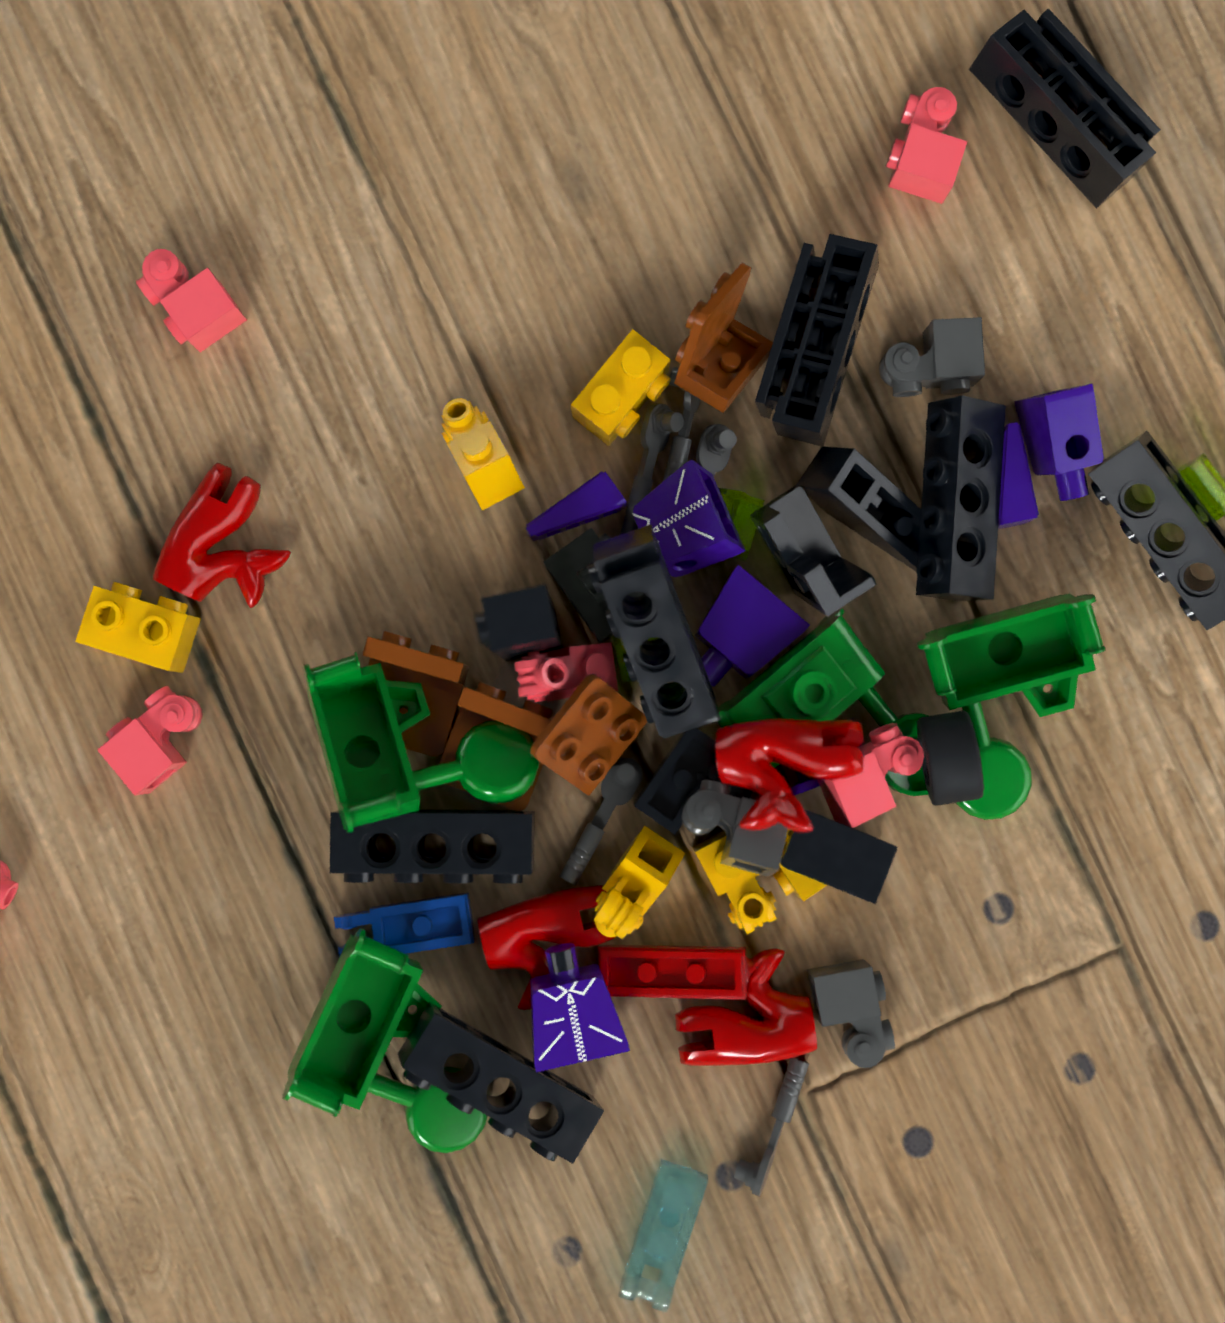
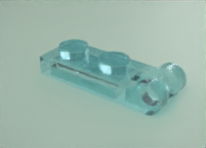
M661 1159L623 1274L619 1297L634 1301L635 1297L652 1302L651 1307L653 1309L667 1312L673 1296L674 1285L707 1187V1174ZM645 1264L661 1269L657 1282L641 1277Z

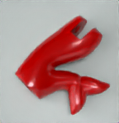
M217 462L207 472L171 528L159 555L153 580L189 598L202 602L222 581L228 578H235L248 606L253 608L258 604L263 595L265 576L281 568L289 559L291 552L289 550L255 549L250 551L226 550L207 554L211 547L238 530L248 520L256 507L261 490V485L249 476H244L236 485L227 504L222 502L221 499L230 483L232 470L230 467Z
M763 719L719 728L716 732L715 752L721 782L752 790L760 796L742 818L739 826L746 830H763L780 823L795 832H811L813 826L803 806L792 794L785 778L770 763H779L816 779L840 780L857 776L863 773L864 754L861 750L857 749L863 743L861 724L850 720Z
M604 885L571 888L544 894L479 917V934L489 969H523L531 975V980L537 976L550 974L545 950L533 943L532 940L556 944L572 943L575 947H590L614 939L615 937L611 938L602 935L597 930L595 921L582 924L579 912L597 907L596 899L602 891H605L602 889ZM530 980L519 1002L518 1009L520 1010L531 1009Z
M772 948L763 950L752 958L746 957V1001L763 1016V1020H756L728 1008L715 1005L693 1006L675 1014L676 1031L694 1032L712 1029L713 1033L712 1041L689 1043L679 1047L678 1052L681 1064L690 1066L761 1064L785 1060L817 1050L815 1022L809 997L777 991L768 982L784 957V950Z

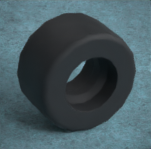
M958 711L920 718L917 721V739L924 752L922 770L931 803L938 806L982 798L984 793L982 764L975 730L969 714L966 711Z

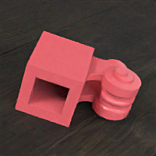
M934 87L928 89L922 96L910 93L900 123L909 125L904 141L895 139L886 163L887 168L893 169L888 187L940 204L944 202L954 185L968 142L942 133L946 130L957 110L956 98L948 89Z
M156 249L146 256L142 265L143 277L138 279L136 284L153 306L159 302L163 305L170 315L163 322L181 345L188 341L201 353L247 321L224 286L208 267L189 280V272L186 266L171 251Z
M611 642L570 646L541 654L539 651L529 652L528 656L522 657L521 661L514 662L515 671L518 672L516 680L520 684L518 687L519 697H527V700H534V702L546 701V698L547 702L569 699L584 678L590 674L597 675L615 691H618Z
M168 686L160 688L145 700L144 705L148 710L139 718L132 720L130 717H127L114 725L106 733L109 740L97 749L134 796L150 794L187 763L169 741L171 731H193L199 726L203 717L202 708L196 700L188 696L177 695Z
M897 723L886 724L872 730L868 734L871 742L857 747L864 754L863 773L840 780L817 779L834 821L854 828L897 807L885 779L887 772L891 771L907 776L913 775L920 770L924 761L923 748L919 742L912 737L903 736Z

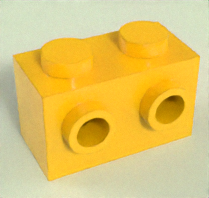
M632 329L572 402V418L607 446H610L617 436L624 439L640 420L641 416L637 412L649 398L654 402L670 383L671 378L668 374L671 359Z
M114 581L111 590L93 586L75 642L163 670L178 673L184 672L201 618L186 614L188 604L159 596L157 605L140 600L143 590Z

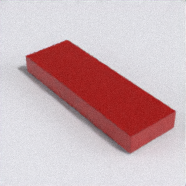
M600 945L598 947V965L611 997L745 1000L747 997L746 947Z

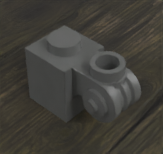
M982 317L932 320L923 331L924 355L919 356L918 350L913 345L905 342L897 343L889 348L879 364V373L883 381L892 387L893 396H917L922 394V387H926V389L941 388V394L957 395L969 392L970 387H973L985 376Z
M702 780L700 789L690 797L682 810L684 826L695 835L707 834L716 825L725 831L726 841L720 864L766 877L776 873L779 870L788 828L780 823L763 830H746L739 826L740 821L760 798L759 794H751L749 799L744 797L737 798L730 796L731 787L711 780Z
M864 959L807 969L815 1017L821 1026L826 1027L847 1022L853 1026L844 1032L841 1038V1046L854 1065L861 1068H870L882 1060L887 1050L895 1049V1040L890 1021L888 1019L881 1020L879 1001L886 1000L884 982L880 971L873 972L872 966Z

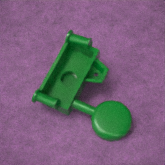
M1063 594L930 631L925 634V639L917 642L918 649L924 650L935 694L941 696L943 704L949 710L962 707V710L969 714L975 730L982 764L984 793L980 799L956 803L968 815L983 820L1002 819L1020 808L1027 800L1032 787L1031 768L1025 755L1008 741L995 737L990 738L981 702L1022 691L1039 717L1073 709L1078 675L1095 671L1093 655L1106 650L1092 607V603L1096 601L1095 595L1073 596L1071 594ZM1046 684L1051 685V689L1048 692L1043 690Z
M840 608L828 617H824L818 627L735 697L721 704L718 707L721 720L716 722L722 728L736 723L763 719L829 721L834 720L858 699L879 726L897 723L903 736L912 737L918 741L917 721L929 715L910 713L896 717L873 687L886 673L842 616L845 610ZM776 762L770 763L774 768L780 765ZM922 766L915 774L909 776L891 771L887 772L885 776L886 782L894 791L913 797L928 795Z
M354 652L351 656L311 669L309 664L303 665L312 715L344 830L346 829L348 833L353 832V827L419 811L420 795L418 790L459 780L463 788L476 799L489 803H507L523 796L534 784L540 764L530 752L531 746L534 743L533 739L527 732L496 720L485 721L472 727L460 740L455 754V761L412 771L401 733L430 715L421 683L385 680L381 663L361 667L357 652ZM406 708L408 712L401 714L399 709Z
M359 929L355 936L351 935L295 1052L288 1070V1081L282 1098L288 1101L292 1096L328 1112L336 1118L343 1104L360 1110L367 1092L405 1106L404 1112L408 1130L416 1142L423 1147L440 1153L462 1150L474 1142L485 1127L487 1115L476 1109L471 1114L457 1109L446 1100L448 1093L434 1085H431L429 1090H424L415 1084L409 1086L377 1073L392 1038H407L429 1002L440 1008L442 1005L418 984L424 971L418 961L409 958V954H404L366 937V930ZM415 1005L417 1007L416 1011L408 1012L409 1006ZM449 1066L443 1068L447 1072H457L461 1070V1068Z

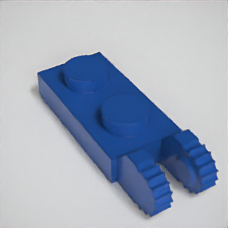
M469 892L375 906L370 908V911L334 917L335 929L341 928L346 930L372 924L375 941L404 954L467 945L476 941ZM346 944L338 947L339 957Z

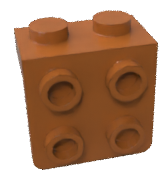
M743 262L731 275L727 272L722 274L713 288L711 299L707 303L700 300L695 305L686 322V328L691 330L690 335L684 340L675 357V361L680 363L674 384L722 413L727 410L768 359L773 344L769 339L734 319L752 269Z
M383 631L381 640L368 636L362 656L370 658L368 666L381 663L385 680L421 683L430 715L401 733L405 748L432 757L441 756L449 739L458 708L457 704L462 694L469 666L457 662L459 652L431 644L429 653L411 649L412 639ZM406 708L399 709V712L401 714H406L408 710Z
M590 674L584 678L535 740L530 752L542 764L590 796L648 721L644 713L597 675Z
M482 682L478 683L476 690L464 687L457 704L461 708L439 764L455 761V754L460 740L472 727L485 721L496 720L530 734L535 742L552 720L550 717L553 709L525 699L522 708L504 701L506 691ZM539 761L540 765L534 784L523 796L511 802L497 804L515 811L526 809L544 764ZM459 780L446 783L447 785L466 791Z

